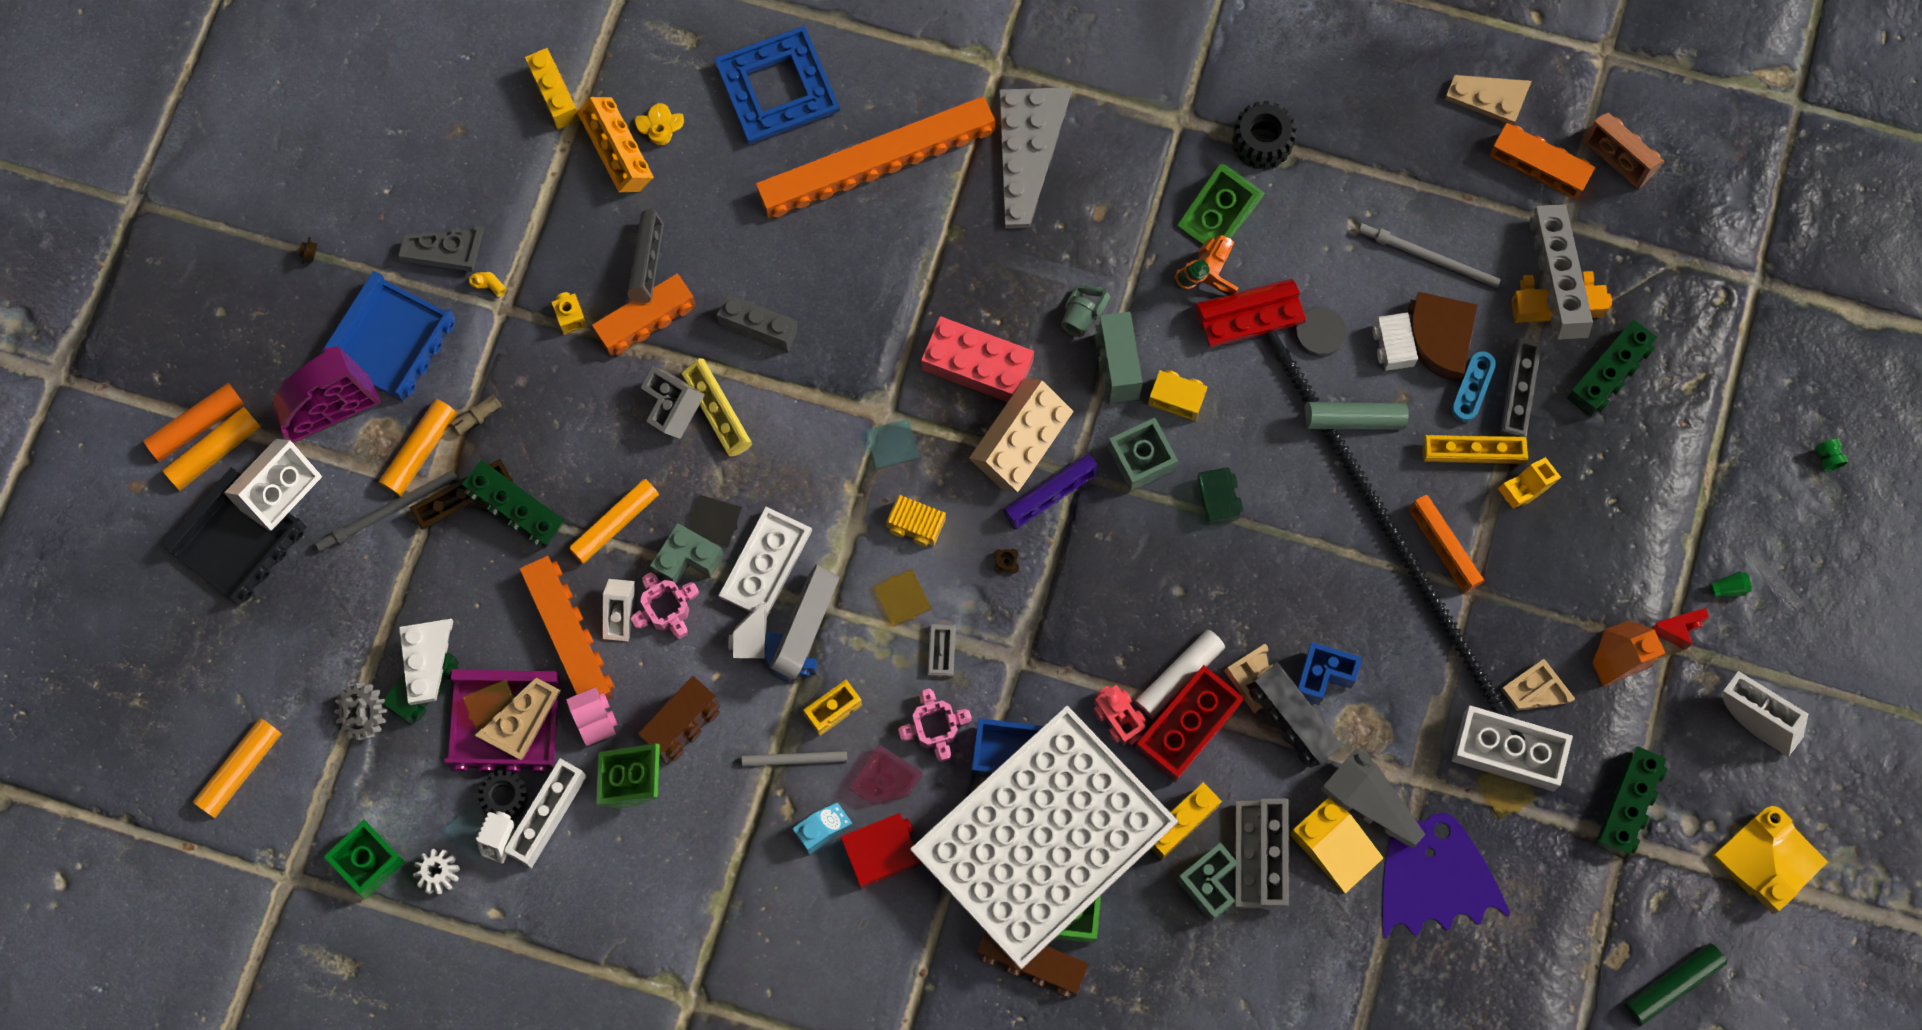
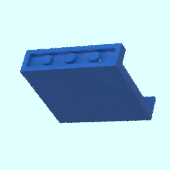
M373 271L324 349L339 346L371 377L375 388L404 402L406 397L411 396L414 392L416 381L420 375L422 376L426 373L433 354L436 355L441 349L442 340L446 333L449 334L453 330L455 317L450 309L444 311L385 281L383 275Z

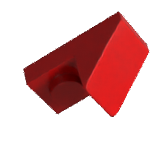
M1702 608L1659 621L1652 629L1655 630L1657 636L1687 650L1692 645L1688 632L1702 628L1703 623L1709 618V614L1706 608Z

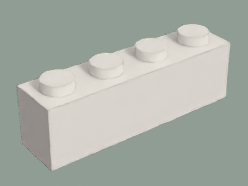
M561 758L558 760L504 849L510 857L532 869L587 778L585 773Z

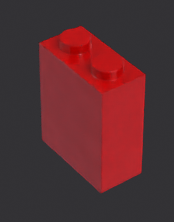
M901 813L841 836L861 890L920 866V860L910 850L916 844L912 843L909 835L913 833L908 818H902Z

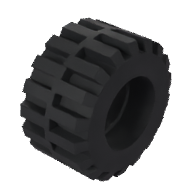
M1258 101L1253 104V107L1250 105L1245 107L1244 112L1241 111L1238 115L1232 136V142H1234L1233 149L1234 152L1238 151L1237 157L1240 160L1245 159L1244 164L1247 166L1251 163L1254 164L1255 169H1259V166H1264V170L1270 169V165H1273L1275 168L1279 166L1280 161L1284 163L1288 155H1290L1297 128L1296 124L1293 123L1294 118L1292 114L1287 115L1288 110L1285 107L1280 109V104L1274 103L1273 106L1269 105V101H1264L1263 105H1260ZM1258 128H1265L1272 131L1277 139L1269 143L1260 142L1253 137L1251 132Z

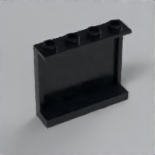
M230 467L162 546L240 606L242 602L250 599L254 592L253 589L259 582H263L268 578L271 568L286 557L289 547L303 537L304 530L307 527L299 518H295L288 513L272 531H269L240 511L224 493L241 476L239 472Z

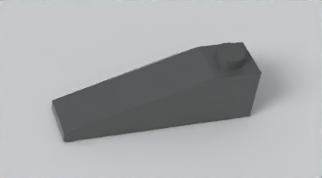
M1356 749L1321 788V791L1340 807L1347 811L1351 809L1358 811L1364 815V821L1370 824L1372 821L1377 822L1383 826L1387 834L1411 848H1414L1425 835L1378 765L1372 761L1369 755L1361 752L1359 749Z

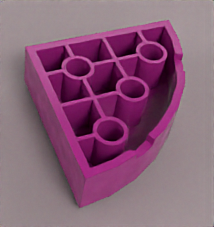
M337 346L324 349L321 355L283 380V384L274 396L272 407L284 440H291L292 443H295L381 402L371 377Z

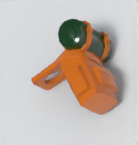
M1223 235L1207 239L1199 249L1198 256L1200 258L1186 263L1184 268L1177 270L1174 276L1175 285L1181 290H1188L1202 282L1226 295L1236 293L1238 287L1219 276L1234 241Z

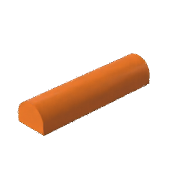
M228 382L144 439L143 442L157 461L161 462L244 405V403Z
M1424 495L1415 500L1408 511L1461 591L1466 594L1483 583V577L1429 496Z

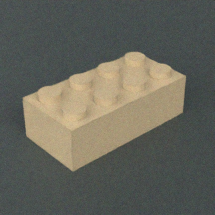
M1024 378L969 459L1001 489L1019 492L1074 411L1042 380Z

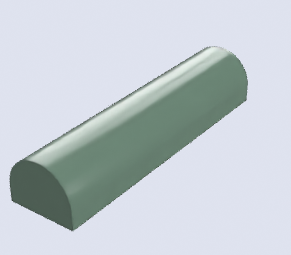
M1307 402L1304 405L1307 429L1404 430L1409 418L1406 403Z

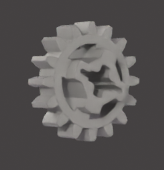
M365 682L347 685L346 690L339 692L342 699L335 700L336 704L339 705V709L334 710V713L339 714L340 717L336 720V723H342L341 732H348V738L363 740L375 737L376 732H381L379 724L386 722L382 714L386 713L387 709L381 706L385 699L378 698L380 691L373 690L372 684L365 685Z

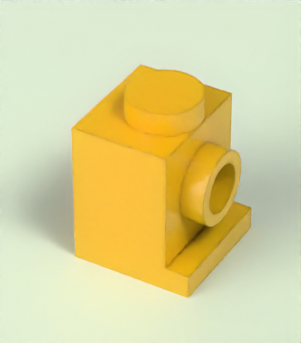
M564 292L557 295L556 300L552 301V305L563 334L566 335L588 327L576 294L570 295L569 292Z

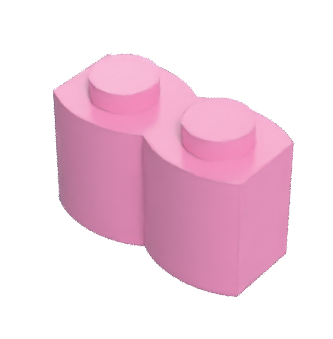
M596 687L566 699L586 746L616 735L614 726L618 724L613 711L607 712L606 709L610 707L604 693L599 694Z

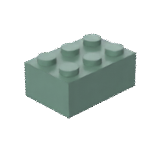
M1131 312L1100 315L1099 324L1095 325L1096 334H1094L1095 347L1099 349L1100 354L1098 365L1099 371L1103 372L1104 396L1108 395L1109 404L1139 400L1143 382Z

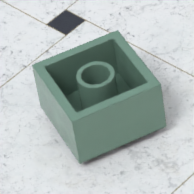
M1155 417L1109 438L1108 450L1130 492L1176 471L1178 460Z

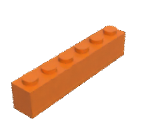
M545 556L521 567L520 571L576 694L578 695L596 687L599 694H605L607 700L614 698L611 692L615 688L609 674L604 676L600 667L604 666L603 660L599 652L593 653L590 644L594 643L588 628L583 630L579 623L584 619L578 606L572 607L569 599L573 598L568 584L562 585L559 576H562L563 573L557 561L552 563L549 556Z

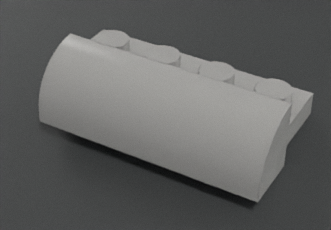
M1288 798L1236 801V861L1238 863L1236 865V908L1277 910L1289 907Z

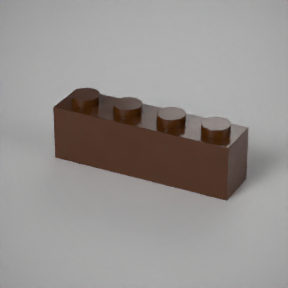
M986 932L977 950V955L981 957L980 961L992 967H995L997 963L1006 967V973L1015 977H1020L1023 974L1031 978L1030 983L1042 988L1045 985L1056 988V994L1065 998H1070L1071 995L1076 997L1089 963L1046 946L1021 970Z

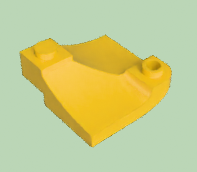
M1769 806L1759 812L1712 856L1750 896L1754 895L1772 914L1779 912L1787 905L1804 885L1828 863L1797 831L1792 823L1793 820L1781 808L1776 806ZM1771 815L1776 816L1777 824L1770 820Z

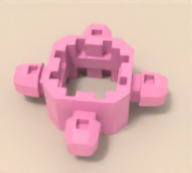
M652 572L643 576L646 591L643 592L640 602L644 611L641 612L639 610L631 617L635 628L641 629L651 621L657 630L666 631L670 629L678 639L686 636L688 630L684 620L687 619L689 614L686 600L689 599L691 601L698 596L699 590L695 583H687L682 586L683 589L679 590L675 582L669 580L660 582ZM672 592L681 607L678 608V612H673L667 618L658 619L649 604L653 603V599L661 597L663 593Z
M931 689L922 690L919 696L923 706L917 707L913 713L914 725L910 726L909 723L898 729L901 741L914 740V737L917 736L920 746L927 750L936 748L934 752L939 762L950 760L951 752L948 744L953 743L958 735L957 725L962 727L972 722L970 711L967 709L956 710V713L953 714L950 704L943 700L936 702V697ZM944 712L950 732H947V735L937 736L932 739L930 737L926 738L920 719L925 715Z

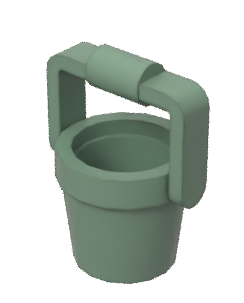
M1076 286L1065 305L1066 313L1061 322V327L1073 336L1082 337L1093 321L1102 314L1110 299L1108 292L1096 286ZM1083 293L1101 298L1097 305H1095L1090 300L1080 296Z

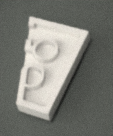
M452 619L400 627L407 698L410 705L437 700L443 672V662L449 645V634L454 622Z

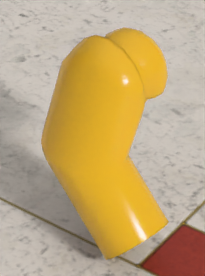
M477 272L469 277V284L472 287L491 289L497 297L502 296L507 290L491 272Z

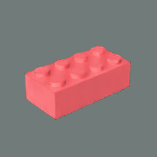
M940 316L921 360L922 371L1008 403L1024 378H1027L1033 363L1034 351Z

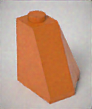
M1628 620L1604 630L1592 665L1604 687L1651 668L1666 653L1654 629Z

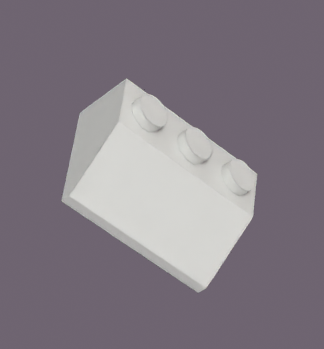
M275 439L224 493L240 511L267 530L272 531L322 476L291 440Z

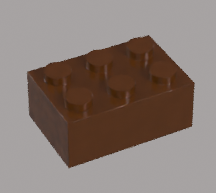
M692 675L638 735L644 745L660 744L659 758L666 765L670 761L675 762L683 754L684 750L682 748L689 741L692 743L700 736L702 732L700 729L706 722L710 724L719 715L720 705L717 697Z

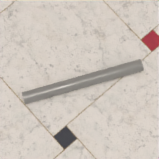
M847 751L742 756V766L848 762Z

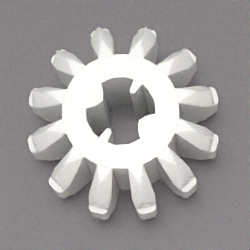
M431 849L430 857L424 853L421 854V858L424 860L423 864L415 862L414 865L421 869L413 873L414 878L420 879L417 886L419 888L426 886L428 894H431L435 889L436 893L441 895L443 893V886L448 890H452V885L449 884L450 880L457 882L459 879L456 875L452 874L460 870L458 865H453L456 858L453 855L447 857L448 852L444 849L439 855L435 849ZM440 868L442 870L441 874H435L434 876L431 873L433 869L437 870Z

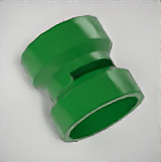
M1839 438L1830 439L1815 446L1817 455L1821 456V466L1824 472L1832 471L1848 464L1846 455L1842 454V444Z

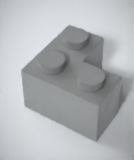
M652 366L641 389L656 397L658 401L646 422L663 433L681 439L705 394L671 373Z

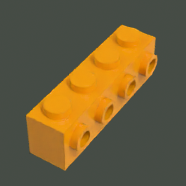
M590 97L577 113L618 192H640L654 177L627 124L624 122L612 97Z

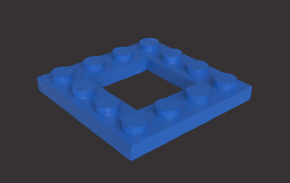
M805 25L714 58L716 67L749 145L840 112L839 104ZM792 59L807 96L762 112L747 74Z

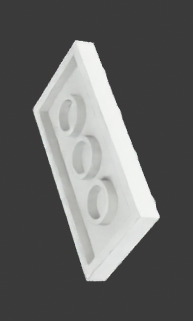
M765 507L722 588L719 598L750 613L761 602H767L768 616L805 546L812 528Z

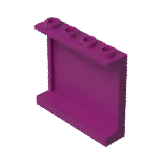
M452 669L451 680L454 683L449 755L448 758H445V763L452 768V771L467 772L468 768H478L480 772H494V768H503L505 772L511 771L512 773H519L521 769H531L533 773H547V769H554L559 695L523 760L512 756L475 735L489 724L499 712L506 708L535 678H539L560 689V676L557 671Z

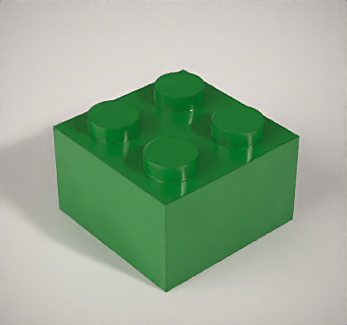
M364 819L324 856L352 888L365 899L374 893L406 862Z

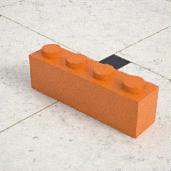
M1506 123L1489 157L1576 201L1579 199L1595 169L1587 160L1576 158L1568 154L1565 149L1555 147L1547 143L1543 138L1533 136L1525 132L1521 127Z
M677 273L654 287L651 302L638 303L630 301L592 324L596 336L610 357L615 354L620 355L624 353L633 343L644 341L656 329L667 327L679 315H687L696 304L693 295Z

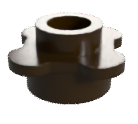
M308 237L307 243L302 242L299 256L303 257L302 264H305L306 261H314L318 243L311 242V237Z
M1016 549L996 550L993 553V557L996 559L994 571L997 574H1002L1003 572L1017 573L1019 571V565L1017 564L1018 551Z

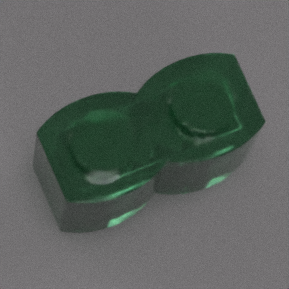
M1229 467L1199 472L1197 481L1207 525L1238 520L1240 513L1243 512L1241 498H1237L1234 491L1238 487L1235 473L1231 474Z

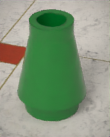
M1738 571L1717 582L1710 583L1714 598L1746 596V593L1752 592L1751 581L1747 572L1741 573Z

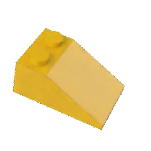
M1330 797L1294 828L1290 834L1296 843L1344 894L1383 859L1382 855L1351 814Z

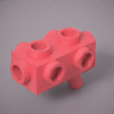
M1117 685L1112 688L1109 686L1104 687L1096 693L1097 698L1094 700L1096 707L1093 708L1095 715L1101 722L1106 720L1110 726L1108 733L1115 743L1120 741L1123 746L1127 743L1131 746L1137 744L1146 730V719L1139 710L1134 711L1130 705L1132 700L1125 689L1120 690ZM1123 725H1130L1132 730L1129 733L1122 730Z

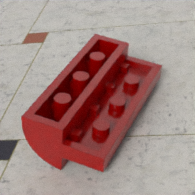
M1292 278L1194 304L1200 327L1204 330L1209 348L1306 322L1299 299L1300 292Z

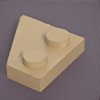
M1266 643L1224 670L1253 713H1256L1263 707L1251 698L1249 689L1245 685L1269 666L1266 654L1268 646Z
M1545 659L1535 664L1501 689L1517 711L1569 704L1575 700Z

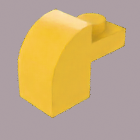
M1545 457L1531 464L1519 476L1503 483L1498 489L1514 509L1520 505L1523 507L1536 499L1556 483L1561 476Z

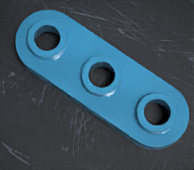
M1481 351L1475 353L1468 364L1452 406V414L1460 422L1472 421L1480 409L1496 366L1494 357L1488 352ZM1477 364H1483L1485 369H1479ZM1469 386H1475L1477 391H1471ZM1460 408L1468 409L1469 413H1462Z

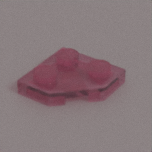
M878 745L850 787V790L871 804L909 797L923 776V772L881 745Z

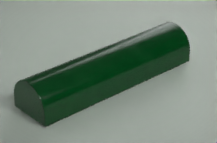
M1708 943L1623 1005L1639 1027H1641L1725 967L1727 961L1714 944Z

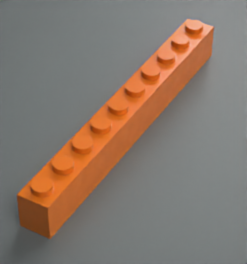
M982 96L756 183L757 193L768 218L781 217L794 208H804L815 200L828 199L838 191L851 190L857 184L864 181L872 182L880 175L899 171L903 166L918 164L932 155H942L947 149L955 146H965L976 138H986L995 131V119L985 97Z

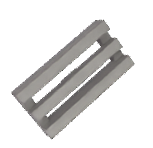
M930 624L927 677L948 676V678H953L956 625ZM935 630H940L938 670L933 669ZM945 631H950L948 670H943Z

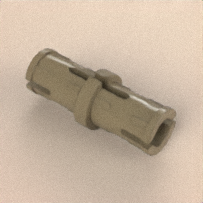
M491 394V396L475 407L473 405L470 406L469 411L452 421L451 424L461 436L477 423L482 424L484 418L501 408L502 405L494 394Z

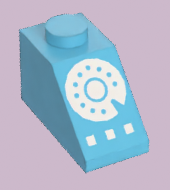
M837 802L815 812L795 826L793 831L808 854L811 855L853 825V823Z

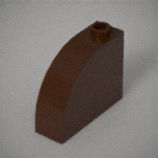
M1418 292L1415 300L1410 299L1407 313L1411 314L1410 323L1418 360L1425 368L1442 378L1457 382L1461 381L1465 372L1478 304Z

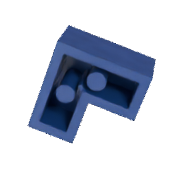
M1311 642L1297 688L1309 703L1319 705L1324 697L1328 682L1349 689L1353 687L1362 657Z

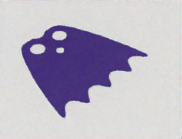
M1439 813L1431 815L1426 821L1420 822L1416 820L1425 835L1414 848L1409 847L1392 836L1390 837L1383 890L1384 938H1388L1392 928L1398 923L1405 924L1415 936H1418L1424 922L1428 919H1435L1446 930H1450L1453 919L1461 913L1468 915L1480 925L1484 913L1489 907H1496L1505 915L1510 916L1509 908L1485 860L1461 824L1450 814ZM1446 823L1451 829L1450 836L1446 839L1437 838L1434 834L1436 824ZM1428 848L1434 849L1435 855L1433 857L1426 855Z

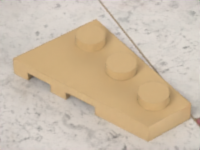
M1455 75L1445 100L1504 123L1514 125L1531 81Z
M535 678L475 736L523 760L561 690L539 678Z

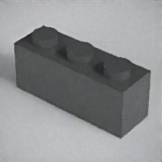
M726 294L717 314L719 326L785 352H789L798 332L795 319L730 294Z

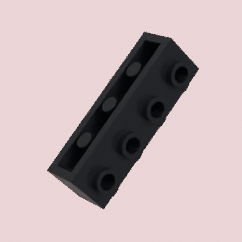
M1278 662L1267 666L1245 685L1249 689L1251 698L1255 702L1260 703L1266 711V717L1278 726L1284 740L1296 749L1299 759L1305 765H1308L1310 768L1321 765L1342 746Z

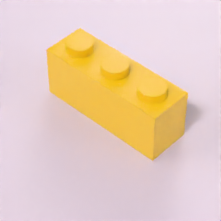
M548 48L526 56L525 60L557 129H562L580 121L576 106Z
M1204 782L1171 812L1178 820V823L1151 847L1161 860L1172 852L1220 806L1222 801Z

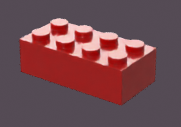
M1203 665L1139 740L1135 750L1176 783L1242 705L1244 697Z

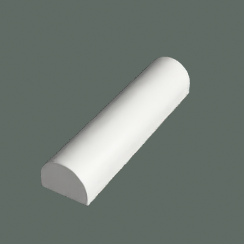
M1207 629L1134 703L1153 721L1178 696L1203 665L1207 667L1225 649L1222 640L1215 633Z

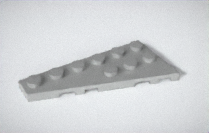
M1073 87L1000 90L1005 229L1030 228Z

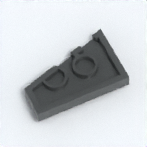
M483 225L474 226V229L462 231L461 228L451 229V232L439 234L433 231L404 235L398 255L401 262L473 272L484 234Z

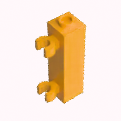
M1593 271L1582 272L1591 316L1592 318L1604 317L1612 306L1611 294L1607 293L1606 285L1594 286ZM1523 275V280H1520L1521 290L1516 291L1512 298L1515 323L1551 321L1552 310L1547 307L1548 291L1547 289H1534L1533 275Z

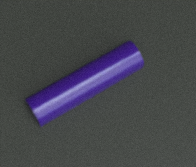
M1089 454L1083 455L1004 508L1005 517L1014 529H1018L1097 476V463Z

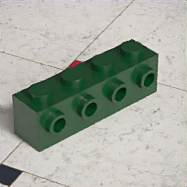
M1633 319L1574 387L1567 399L1589 417L1596 410L1601 413L1610 402L1607 399L1611 393L1617 395L1625 385L1622 380L1626 375L1632 377L1639 369L1638 361L1642 357L1647 359L1656 349L1653 343L1658 337Z
M482 460L478 462L462 484L466 488L464 493L476 502L479 498L486 502L487 506L485 508L497 517L500 513L509 519L506 523L518 532L522 528L530 534L527 539L538 547L541 544L548 547L566 523L563 518Z
M1639 746L1630 751L1596 839L1595 847L1623 859L1631 853L1635 854L1640 843V839H1637L1639 830H1644L1649 819V815L1646 814L1649 805H1654L1658 796V791H1655L1658 781L1662 782L1666 775L1667 768L1664 765L1667 758Z

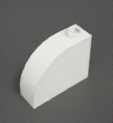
M1739 671L1736 673L1723 691V700L1726 707L1748 731L1789 757L1804 737L1808 713Z

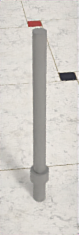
M1362 223L1358 231L1361 234L1376 239V242L1384 246L1385 244L1391 245L1492 287L1498 288L1501 281L1497 277L1390 235V231L1381 228V230Z

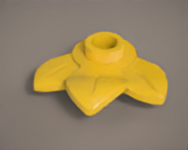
M663 103L653 105L649 110V115L636 116L635 118L637 130L642 134L648 135L649 139L656 145L667 144L671 140L673 132L679 130L684 123L683 114L676 113L671 115L670 109Z

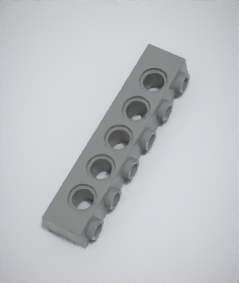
M1566 204L1536 206L1534 216L1530 217V230L1535 232L1534 248L1539 250L1538 266L1544 273L1542 284L1543 289L1548 291L1547 307L1552 310V329H1556L1558 339L1589 338L1593 320Z

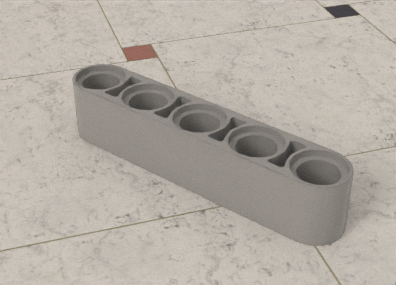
M818 564L813 567L796 603L770 668L792 680L796 679L804 665L839 580L838 575Z

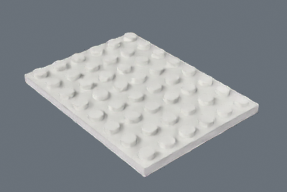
M1066 706L910 850L1022 970L1178 823V820L1089 727Z

